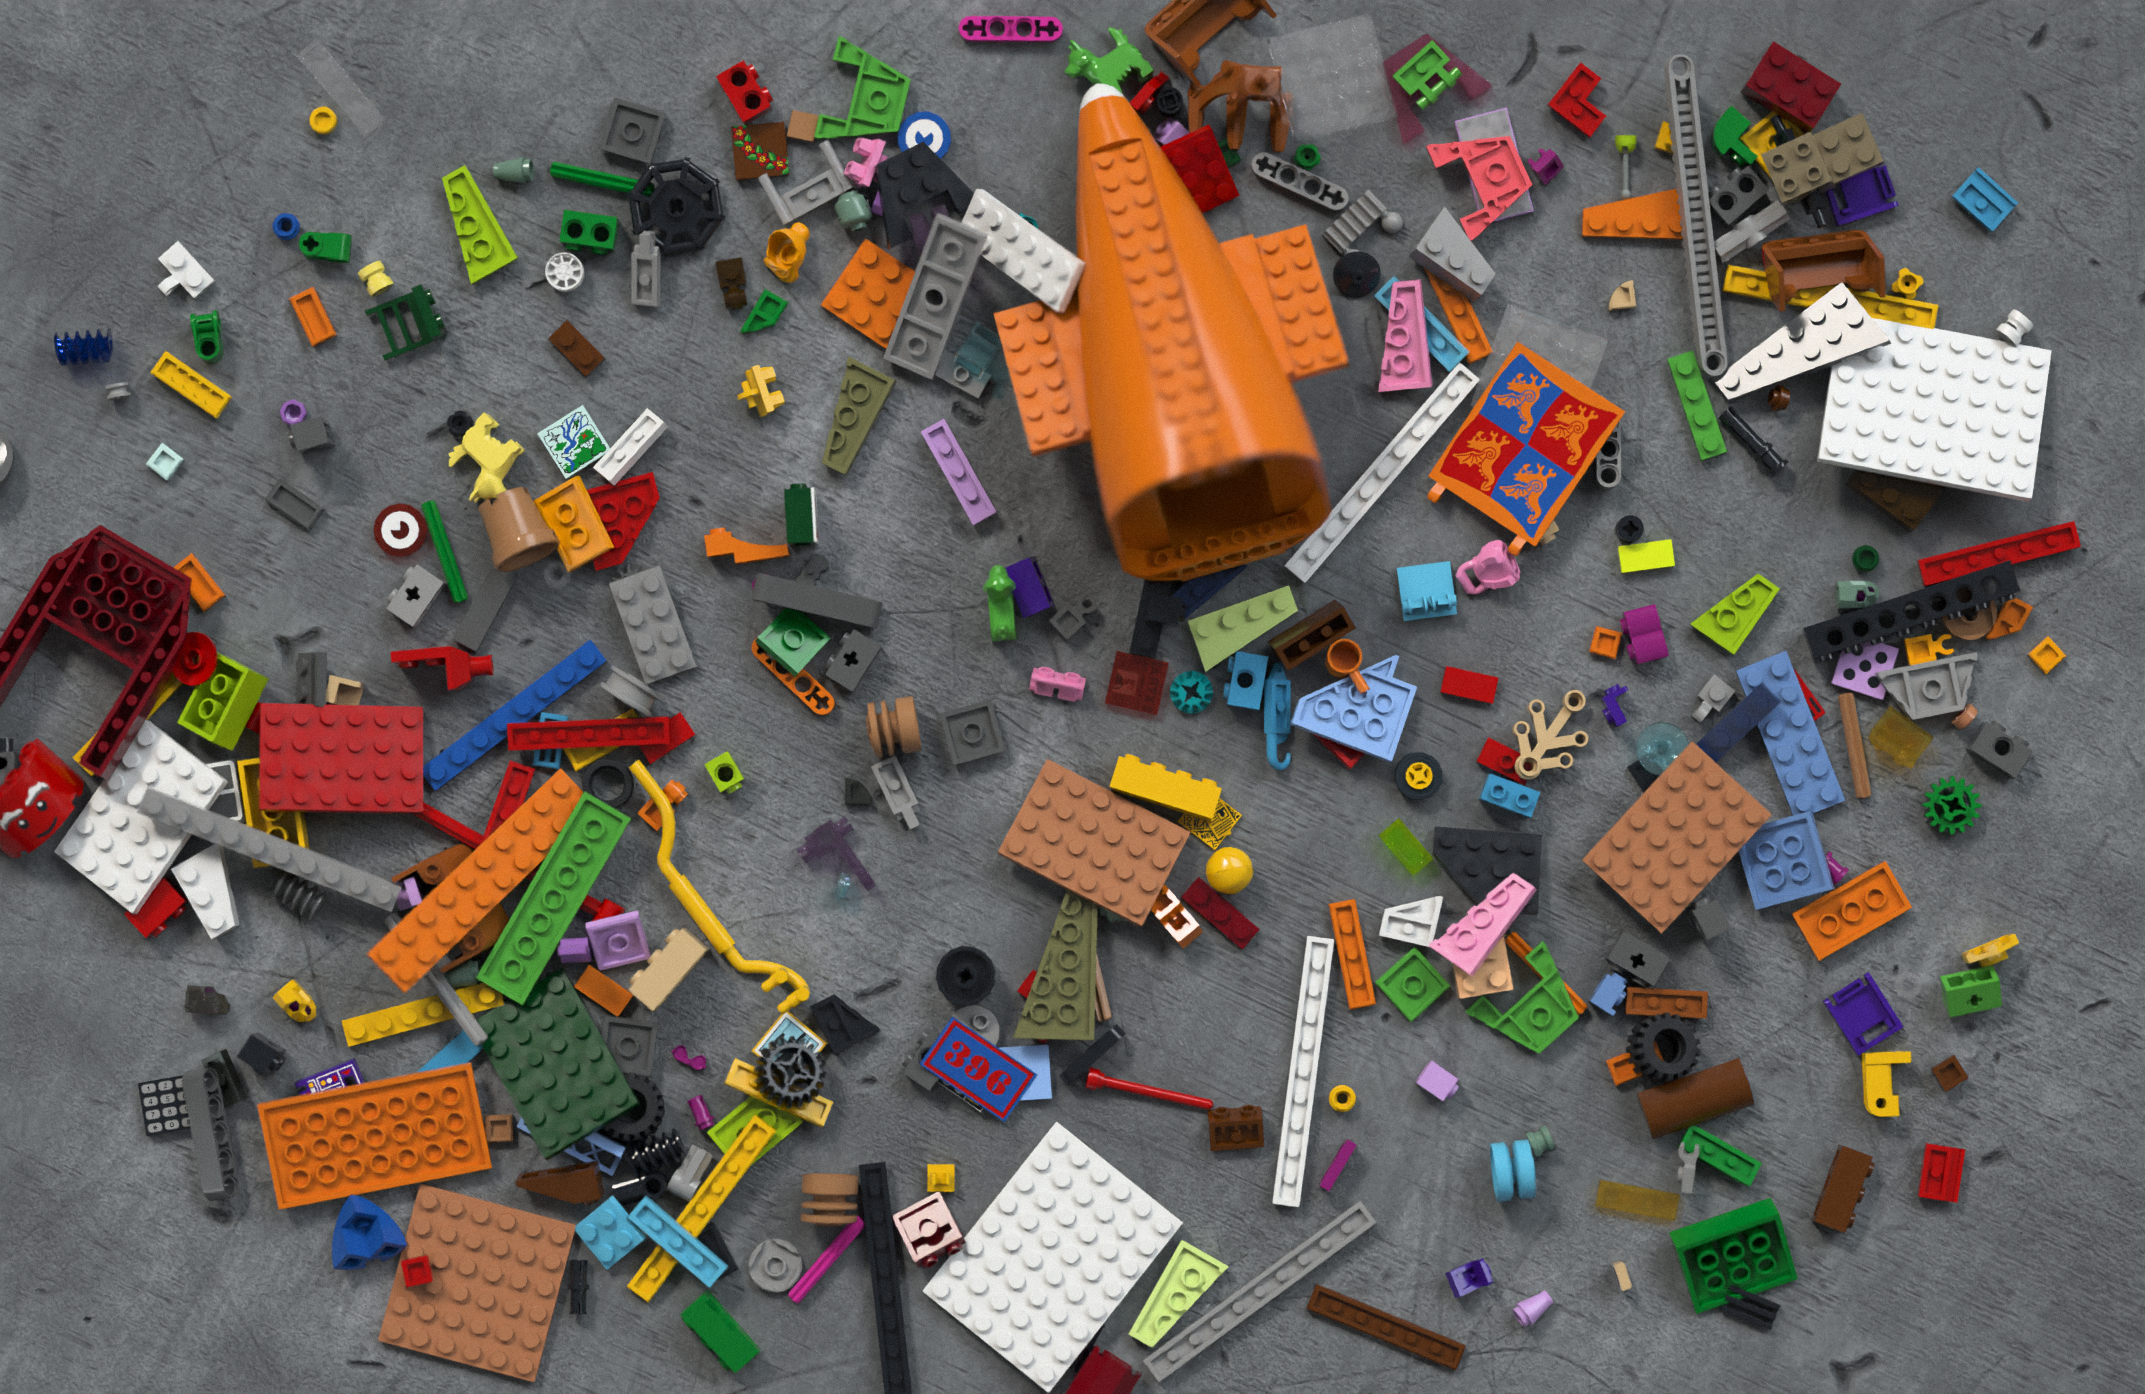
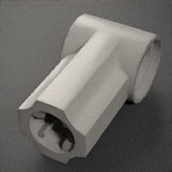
M693 1144L681 1167L677 1168L666 1190L690 1202L701 1183L700 1178L707 1169L713 1155Z

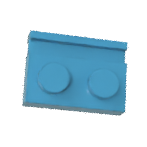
M1979 167L1951 196L1990 233L2018 204L2013 197Z

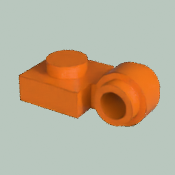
M673 779L662 790L670 803L674 802L676 805L688 794L685 791L686 787L679 781L675 782ZM651 798L637 814L658 831L662 827V819L659 809Z

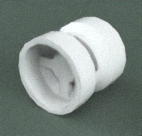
M2013 309L2008 315V320L2000 324L1996 332L2006 342L2014 343V346L2017 347L2022 341V335L2028 333L2034 325L2022 313Z

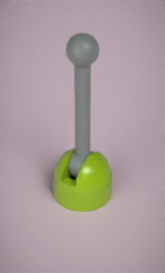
M1636 135L1615 136L1616 149L1623 154V190L1620 193V197L1623 200L1631 197V193L1628 190V154L1636 148Z

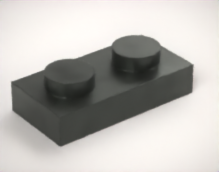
M227 1049L201 1060L204 1068H213L218 1074L224 1108L247 1099Z

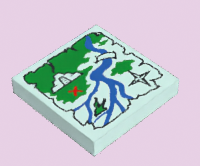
M583 405L537 433L566 479L602 458L610 450L609 445Z

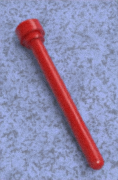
M1089 1067L1085 1084L1086 1089L1096 1091V1088L1102 1089V1087H1107L1207 1110L1213 1107V1101L1207 1098L1107 1077L1105 1073H1101L1100 1069Z

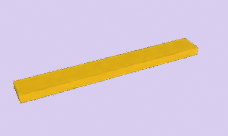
M1727 265L1722 292L1772 301L1764 271ZM1837 285L1796 290V296L1785 304L1808 308ZM1847 288L1871 318L1928 329L1935 327L1939 305L1889 295L1880 298L1877 293L1868 291L1856 292L1853 288Z
M755 1114L676 1221L697 1238L777 1130ZM658 1244L627 1287L646 1302H650L679 1261Z

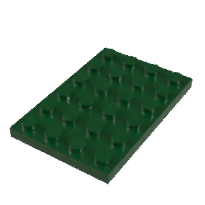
M563 968L536 983L524 1005L510 999L504 1005L498 1006L476 1019L488 1035L487 1040L482 1046L544 1159L547 1161L640 1105Z

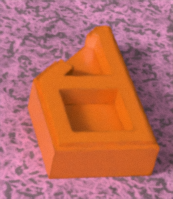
M2018 598L2004 602L1997 614L1994 625L1986 634L1985 639L1990 640L2021 631L2033 607Z

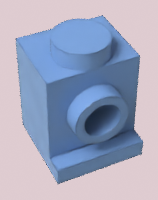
M1615 972L1612 976L1605 974L1588 1001L1609 1015L1614 1016L1616 1011L1612 1007L1613 1005L1619 1006L1624 999L1626 992L1623 990L1626 987L1627 980Z

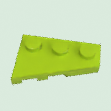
M1756 574L1689 625L1734 655L1780 588L1760 574Z

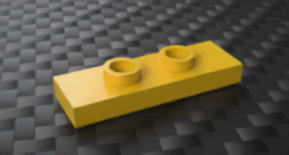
M167 351L164 352L150 372L216 419L219 418L233 398Z

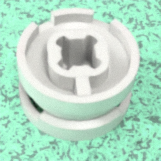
M570 253L554 255L549 259L545 268L548 282L561 292L576 290L581 285L585 276L582 263L576 256Z

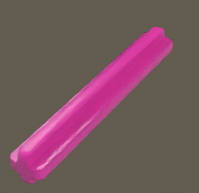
M857 1215L856 1223H848L788 1293L789 1298L795 1303H800L865 1227V1221Z

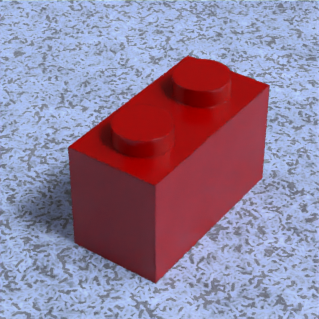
M166 877L159 881L137 914L131 913L128 910L124 915L145 938H150L152 935L157 938L167 929L166 922L172 917L176 920L187 910L185 905L189 900Z

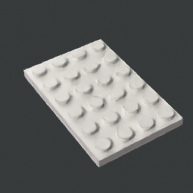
M145 720L110 780H103L54 852L131 913L137 914L192 835L137 813L147 787L149 786L209 810L228 781L151 721Z

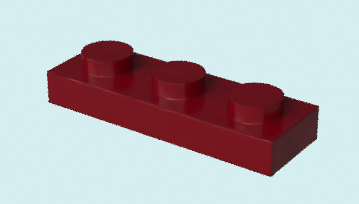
M1200 877L1181 896L1242 950L1260 930Z

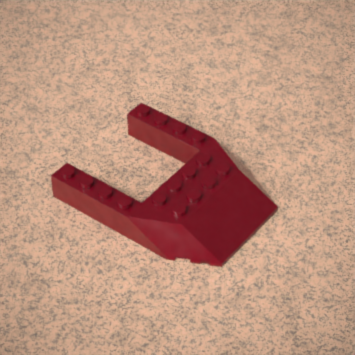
M102 525L91 530L87 536L73 542L67 549L51 556L0 638V707L52 622L133 669V674L78 763L109 781L165 689L186 641L192 578Z

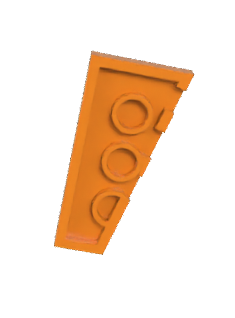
M1676 189L1584 208L1582 210V237L1683 240L1681 236L1682 226L1680 225L1681 216L1678 212L1680 205L1677 203L1679 197Z

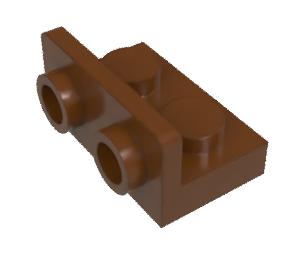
M1261 1106L1217 1107L1207 1111L1211 1151L1264 1147Z

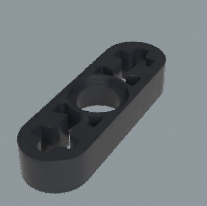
M1115 1024L1059 1075L1060 1078L1067 1085L1071 1084L1126 1033L1118 1024Z

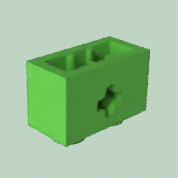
M1993 965L1940 976L1942 1000L1949 1017L1963 1016L1968 1013L1982 1010L1987 1011L2002 1006L2000 980Z

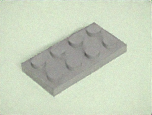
M660 565L609 583L645 684L696 667Z

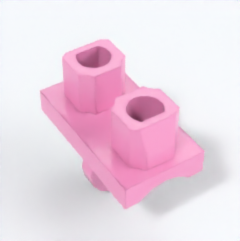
M856 139L853 152L862 155L863 158L860 164L849 161L844 171V175L854 181V186L858 188L862 186L869 187L872 180L877 182L875 165L888 158L885 155H881L886 143L885 141L880 139Z

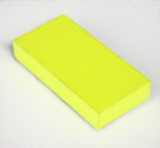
M1672 539L1617 547L1621 573L1675 566Z

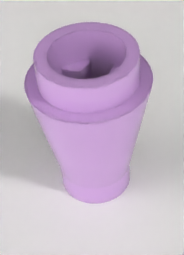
M1543 1290L1535 1296L1516 1303V1307L1512 1309V1312L1523 1327L1527 1325L1532 1326L1546 1309L1553 1304V1300Z

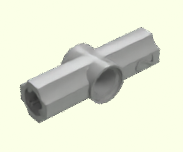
M1778 200L1771 203L1756 215H1750L1732 227L1733 230L1714 241L1715 256L1721 264L1735 257L1744 249H1750L1765 239L1767 234L1789 221L1790 218L1783 205Z

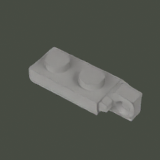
M644 230L642 234H639V245L636 244L634 252H632V305L658 307L660 305L661 253H659V246H655V231Z
M896 755L871 766L898 821L905 818L910 830L919 827L920 824L915 816V813L920 811L919 803Z

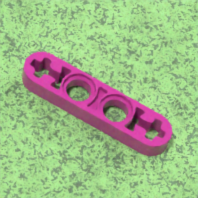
M967 16L959 23L960 36L969 42L1052 43L1059 40L1063 33L1062 23L1055 17ZM968 22H973L974 27H982L981 22H987L985 27L987 36H981L982 31H974L973 35L969 36L968 32L963 30V27H967ZM994 22H1001L1005 26V32L1001 36H994L989 30L990 26ZM1026 22L1032 27L1030 35L1025 37L1020 36L1016 31L1018 24ZM1035 22H1040L1039 28H1047L1048 23H1054V27L1059 30L1054 32L1051 37L1048 36V32L1039 31L1040 37H1035Z

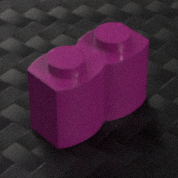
M1655 604L1622 613L1623 619H1619L1623 635L1628 634L1630 644L1626 645L1630 661L1635 660L1636 665L1669 656Z

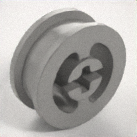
M612 665L610 669L613 672L606 683L601 682L599 686L628 706L650 717L652 713L649 710L656 699L661 700L663 696L634 676Z

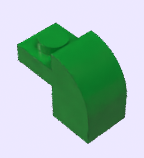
M1730 106L1714 125L1711 133V144L1719 158L1728 151L1731 153L1729 157L1734 163L1740 167L1743 165L1747 167L1758 156L1739 141L1738 138L1751 122L1733 106Z

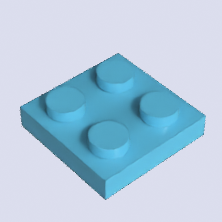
M611 1196L575 1226L576 1233L606 1270L647 1238L641 1229L628 1218V1213L614 1196Z

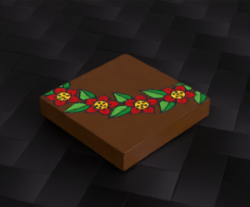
M784 121L731 126L736 181L758 179V177L766 173L769 178L790 176Z

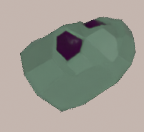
M1838 581L1835 585L1836 608L1858 609L1872 606L1879 597V588L1874 583L1868 581Z

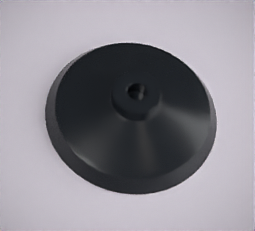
M1350 252L1341 257L1336 263L1333 270L1334 284L1346 296H1365L1378 285L1381 275L1380 266L1377 260L1366 252Z

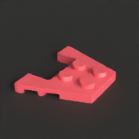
M1510 136L1430 144L1425 147L1435 169L1457 159H1462L1484 206L1483 209L1459 220L1470 241H1473L1532 186L1531 180Z

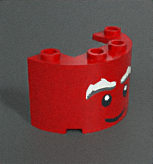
M38 738L23 746L18 756L22 765L18 769H13L6 776L5 782L0 786V850L10 858H19L22 855L20 852L24 850L27 853L32 852L54 834L75 808L72 801L75 796L77 798L81 797L84 788V779Z

